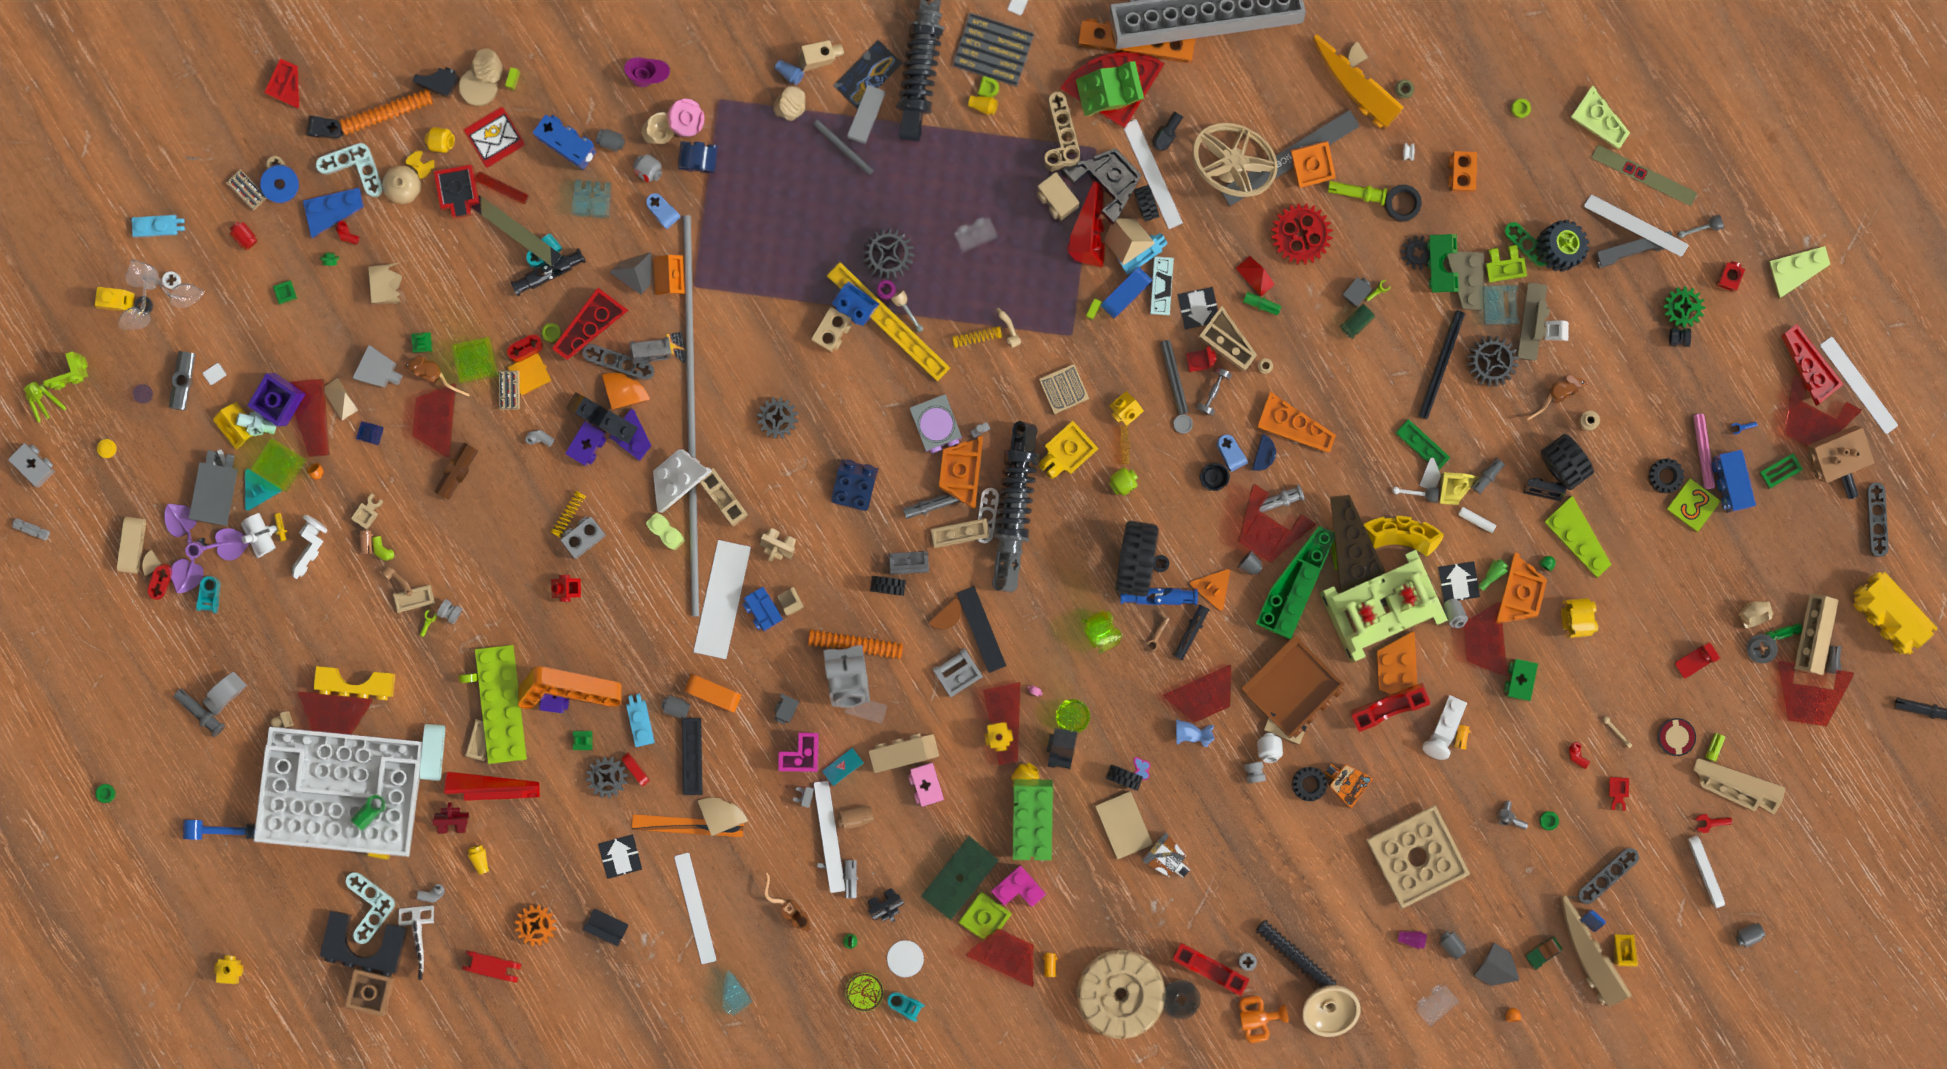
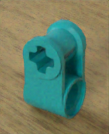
M550 233L541 239L558 253L563 249ZM530 250L527 253L526 258L532 268L541 267L546 263L541 258H539L538 262L535 260L531 262L533 260L532 256L535 254Z
M208 576L201 580L196 603L197 611L207 610L212 611L214 614L217 613L221 582L217 577ZM208 580H212L215 584L212 590L206 587Z
M898 991L891 992L887 998L890 1008L914 1022H917V1016L921 1008L925 1007V1004ZM895 995L900 996L902 999L901 1003L897 1006L891 1003V998Z

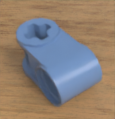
M654 193L648 196L646 201L648 209L666 230L681 217L661 195ZM652 199H654L655 201L659 199L658 207L655 205L653 207L651 206Z
M1223 435L1217 440V448L1230 472L1248 464L1244 453L1233 436ZM1223 439L1230 441L1229 449L1222 446L1224 443Z

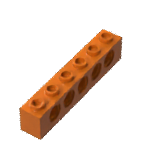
M1095 19L1082 20L1078 45L1080 47L1113 52H1129L1185 63L1192 62L1195 38L1171 41L1179 43L1180 48L1178 50L1170 48L1169 44L1171 42L1161 43L1159 47H1153L1150 44L1116 49L1109 21L1102 24L1097 23L1098 20ZM1102 30L1105 36L1098 39L1094 36V32Z

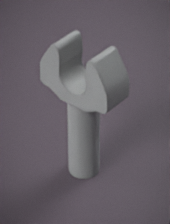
M986 422L982 425L979 424L977 428L970 432L976 438L982 433L989 431L990 427Z

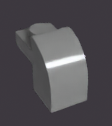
M232 672L208 692L203 703L216 716L247 685L235 672Z

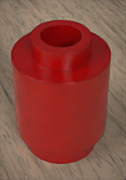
M236 222L230 228V236L246 251L258 242L255 238L256 235L245 222Z

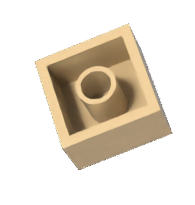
M1054 173L1038 186L1037 197L1043 205L1047 203L1049 206L1048 211L1055 220L1058 218L1062 221L1079 208L1080 202L1057 173Z

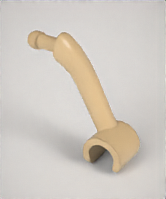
M997 308L996 312L999 313V317L1006 323L1011 335L1007 338V343L1011 344L1012 348L1020 345V338L1014 330L1011 319L1004 311Z

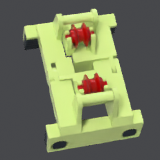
M1416 550L1406 554L1408 564L1338 594L1335 587L1320 592V596L1351 663L1366 657L1362 648L1434 617L1437 625L1447 621V617ZM1386 597L1385 600L1391 611L1387 614L1380 602V599ZM1348 609L1358 632L1354 633L1345 610Z

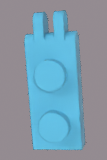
M176 215L132 217L133 237L177 235V231H185L184 226H177V224L184 223V219H177Z
M1162 233L1156 236L1151 235L1150 237L1155 244L1125 265L1117 258L1127 275L1162 252V248L1167 245V241Z
M640 693L636 694L637 702H634L633 695L628 696L630 703L626 704L635 747L655 743L646 701L641 700Z

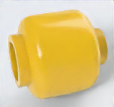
M433 127L429 133H426L425 143L432 152L447 153L453 148L455 137L449 129Z
M1028 762L1020 764L1013 772L1011 779L1013 783L1014 779H1040L1039 770Z

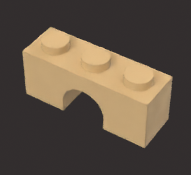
M713 468L711 469L712 472L702 479L700 483L734 527L749 515Z

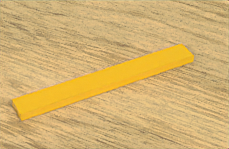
M841 262L827 275L840 289L847 282H851L880 303L870 318L937 382L950 369L931 348Z

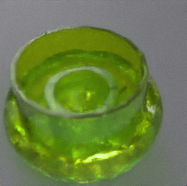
M1066 700L1060 704L1056 711L1057 724L1061 729L1078 733L1082 732L1090 722V711L1086 704L1080 700Z

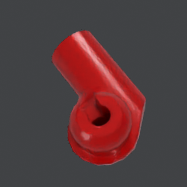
M339 221L336 225V232L340 240L358 245L360 236L351 234L347 223Z
M1579 742L1570 744L1568 749L1570 760L1586 769L1590 761L1582 757V745Z

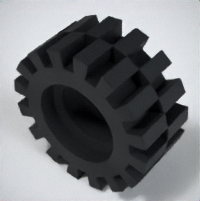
M1145 185L1134 189L1135 198L1144 222L1158 218L1159 212L1150 186Z
M1671 458L1658 460L1649 469V484L1659 493L1674 492L1683 484V479H1685V476H1683L1684 469L1682 470V465L1678 464L1676 460H1671ZM1667 468L1673 472V480L1670 483H1663L1660 480L1659 473L1662 469Z
M872 576L870 591L904 596L906 580Z
M1111 764L1106 779L1138 791L1143 776Z
M1315 767L1301 768L1293 776V791L1297 797L1304 801L1320 799L1327 789L1325 774ZM1309 776L1317 781L1316 789L1311 792L1304 790L1302 786L1303 780Z

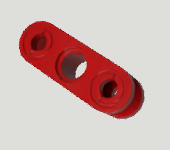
M466 950L465 954L473 957L471 966L462 965V970L509 982H518L519 977L507 974L506 970L507 967L521 970L522 963Z

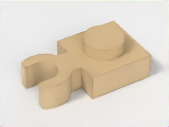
M374 494L368 497L367 506L361 503L351 518L367 530L378 516V513L374 510L383 504L381 499L377 504L372 502L375 497Z

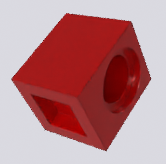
M1734 261L1727 262L1723 266L1716 286L1736 292L1745 269L1741 267L1740 263ZM1728 271L1735 273V280H1730L1727 277Z

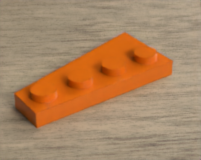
M1271 391L1269 392L1257 428L1330 453L1336 435Z

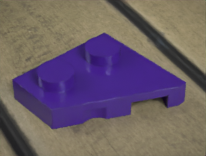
M631 408L624 419L638 427L630 443L627 444L613 435L609 438L641 461L652 445L636 412Z

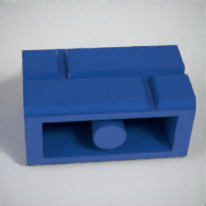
M764 587L743 598L745 600L743 606L748 614L752 612L755 619L752 621L758 630L762 628L765 632L784 620Z

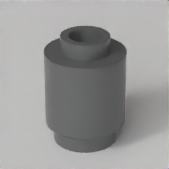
M606 128L605 130L600 129L596 143L600 144L603 148L618 152L619 149H623L626 139H623V134Z
M669 695L668 698L664 697L661 708L664 709L663 713L681 719V717H687L691 704L686 703L687 700Z
M1758 922L1738 930L1735 938L1740 947L1748 948L1762 941L1766 934Z
M1446 931L1439 937L1441 939L1439 942L1441 947L1455 960L1467 951L1465 944L1454 931Z

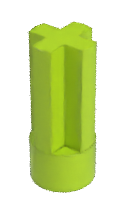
M1714 733L1705 756L1706 759L1716 762L1725 740L1723 735Z

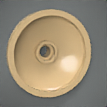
M1326 986L1316 990L1307 998L1303 1006V1019L1309 1030L1317 1035L1324 1037L1338 1036L1349 1031L1356 1024L1360 1016V1003L1351 990L1342 986Z

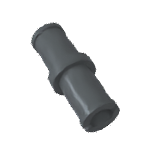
M1495 458L1489 467L1481 472L1482 475L1471 488L1478 494H1481L1488 484L1495 480L1494 477L1505 464L1498 458Z

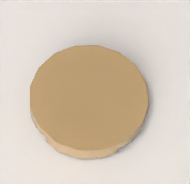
M469 70L462 76L459 88L463 99L469 104L484 106L496 97L498 84L497 82H479L475 79L472 70Z

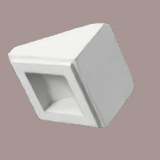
M1545 321V326H1547L1545 340L1568 341L1567 321Z

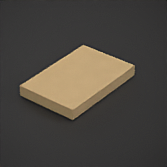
M1131 791L1095 806L1117 859L1153 845Z

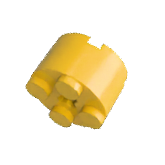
M1589 598L1563 601L1562 604H1565V608H1561V620L1563 630H1568L1569 634H1565L1567 638L1592 636L1594 632L1598 631V623L1594 617L1596 612L1595 601H1590Z

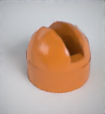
M315 463L307 469V474L312 479L319 480L324 475V470L319 463Z
M1510 1008L1506 1012L1505 1021H1521L1520 1011L1516 1008Z

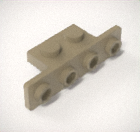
M1528 283L1518 349V357L1520 359L1537 360L1539 342L1542 340V337L1546 336L1547 326H1544L1545 318L1548 319L1550 307H1547V302H1545L1547 285Z

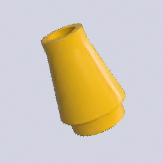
M971 95L968 106L989 116L990 114H995L998 100H995L994 97Z
M482 845L469 848L467 856L477 870L478 875L488 872L486 849Z

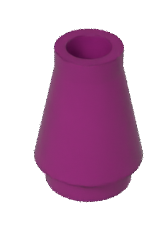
M883 280L877 285V294L881 298L890 299L894 296L896 287L893 282ZM885 288L890 289L888 294H884L883 290Z
M1400 931L1398 942L1418 950L1420 948L1425 949L1427 934L1423 933V931Z

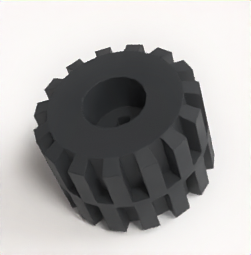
M1565 433L1540 451L1549 471L1562 486H1566L1570 491L1594 474L1593 466L1587 455L1576 441Z

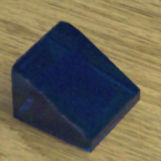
M361 421L356 439L379 445L384 428Z

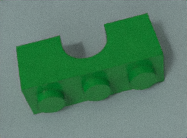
M1457 234L1430 235V239L1427 241L1428 251H1430L1428 268L1431 270L1429 288L1432 289V293L1459 292L1458 273L1447 272L1443 266V261L1447 255L1458 254Z

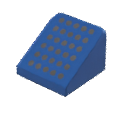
M1591 909L1581 918V922L1594 932L1606 924V921Z

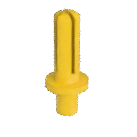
M281 513L274 514L278 530L276 535H279L280 541L283 542L286 541L285 534L287 530H284Z

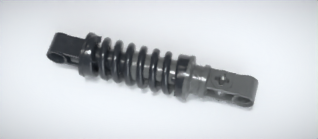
M921 0L920 8L915 13L917 15L916 21L909 23L908 36L911 40L907 42V47L910 50L905 52L908 60L904 62V67L907 70L902 72V77L905 80L901 81V87L903 88L899 92L901 100L896 105V109L903 111L899 130L900 140L919 142L922 132L923 115L932 114V102L926 100L924 96L932 97L934 95L933 91L926 90V86H935V81L928 80L927 78L937 75V72L932 70V67H937L938 61L933 60V57L940 56V52L935 50V47L941 46L942 43L939 39L943 35V31H945V27L939 25V19H942V13L939 12L941 0L932 1L930 5L927 1L931 0Z
M1017 421L1013 425L1010 450H1004L1003 462L1009 467L1002 470V473L1007 477L1001 480V484L1006 486V488H1002L999 493L1005 498L998 500L999 505L1003 508L998 509L997 514L1002 518L996 520V525L999 527H995L993 537L998 539L999 543L998 547H996L997 555L992 584L995 590L1009 593L1014 592L1018 586L1020 559L1023 554L1021 549L1022 543L1029 542V529L1025 528L1024 524L1031 522L1030 518L1025 516L1032 512V509L1027 507V504L1033 503V498L1028 497V493H1034L1035 489L1028 487L1027 483H1035L1036 479L1028 476V473L1037 472V468L1029 466V462H1032V465H1038L1040 458L1039 454L1034 453L1038 432L1037 427L1034 424Z

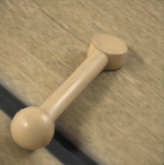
M1608 716L1603 717V723L1608 724L1625 745L1631 748L1632 744L1610 722V718Z

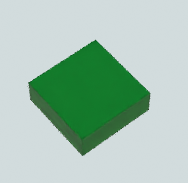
M291 280L273 286L279 305L298 299Z

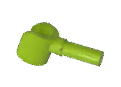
M1382 280L1378 284V288L1366 297L1367 301H1370L1380 293H1386L1391 288V286L1387 289L1382 288V284L1386 280Z
M430 610L425 612L426 621L420 632V635L423 637L430 623L434 622L437 618L436 613L432 619L427 618Z

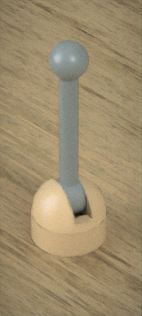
M904 290L898 291L891 297L892 302L896 306H903L916 326V331L922 332L923 326L918 324L906 305L908 299Z

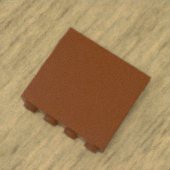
M1295 635L1241 688V691L1290 739L1292 736L1298 737L1303 732L1301 727L1306 722L1310 725L1317 718L1315 713L1319 709L1324 711L1331 704L1328 700L1333 695L1337 698L1344 691L1342 686L1345 683L1341 682Z

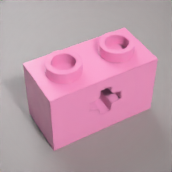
M933 763L911 769V774H908L911 786L915 785L917 792L914 793L917 804L921 803V806H926L944 800ZM922 780L931 783L928 791L920 788V785L923 784Z

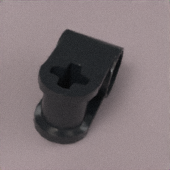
M312 115L308 116L307 136L339 139L344 135L341 125L337 120ZM336 126L338 129L332 132L331 128Z

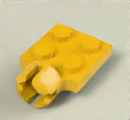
M1072 421L1044 446L1048 453L1040 460L1039 466L1044 471L1052 465L1053 467L1046 473L1052 479L1056 478L1063 471L1071 475L1099 448Z

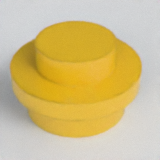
M110 439L101 440L97 445V452L103 458H111L116 453V444Z

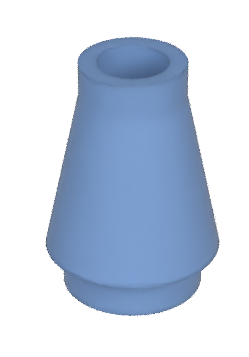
M779 60L775 66V69L790 84L797 85L804 76V72L801 71L800 67L783 60Z

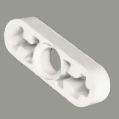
M993 488L985 489L981 496L978 520L982 519V513L985 510L993 513L992 520L988 521V524H992V528L989 527L991 538L978 540L981 543H988L993 538L999 494ZM989 491L993 492V495L996 496L991 501V505H995V509L983 507V503L987 505L988 499L985 498V494H989Z

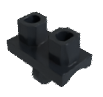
M890 888L883 893L887 899L885 902L880 904L877 897L867 901L870 909L868 911L874 920L881 917L882 921L889 918L892 923L896 921L894 915L900 913L898 907L902 906L904 902L900 895Z

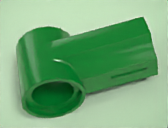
M379 795L370 796L367 802L350 820L361 831H364L385 810L386 801ZM375 799H380L381 806L378 809L372 808V802Z

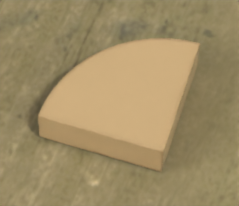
M1358 42L1352 46L1349 52V62L1352 68L1368 58Z
M150 550L143 560L142 567L146 577L152 574L155 568L161 564L153 550Z

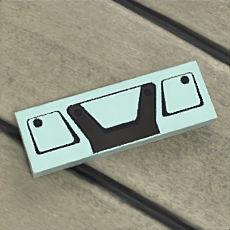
M1154 257L1150 313L1152 315L1170 316L1174 258Z

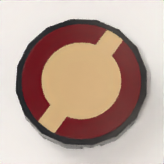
M1672 718L1665 721L1659 728L1657 741L1665 753L1671 756H1682L1693 749L1696 743V732L1690 722L1681 718Z

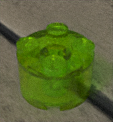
M1101 610L1082 620V625L1085 623L1087 625V628L1084 629L1093 648L1098 647L1099 651L1097 653L1099 655L1120 645V640L1123 639L1118 628L1115 629L1112 623L1114 619L1110 611L1105 612Z

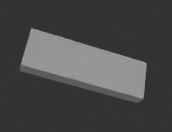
M870 85L867 86L848 133L849 139L866 144L886 91Z

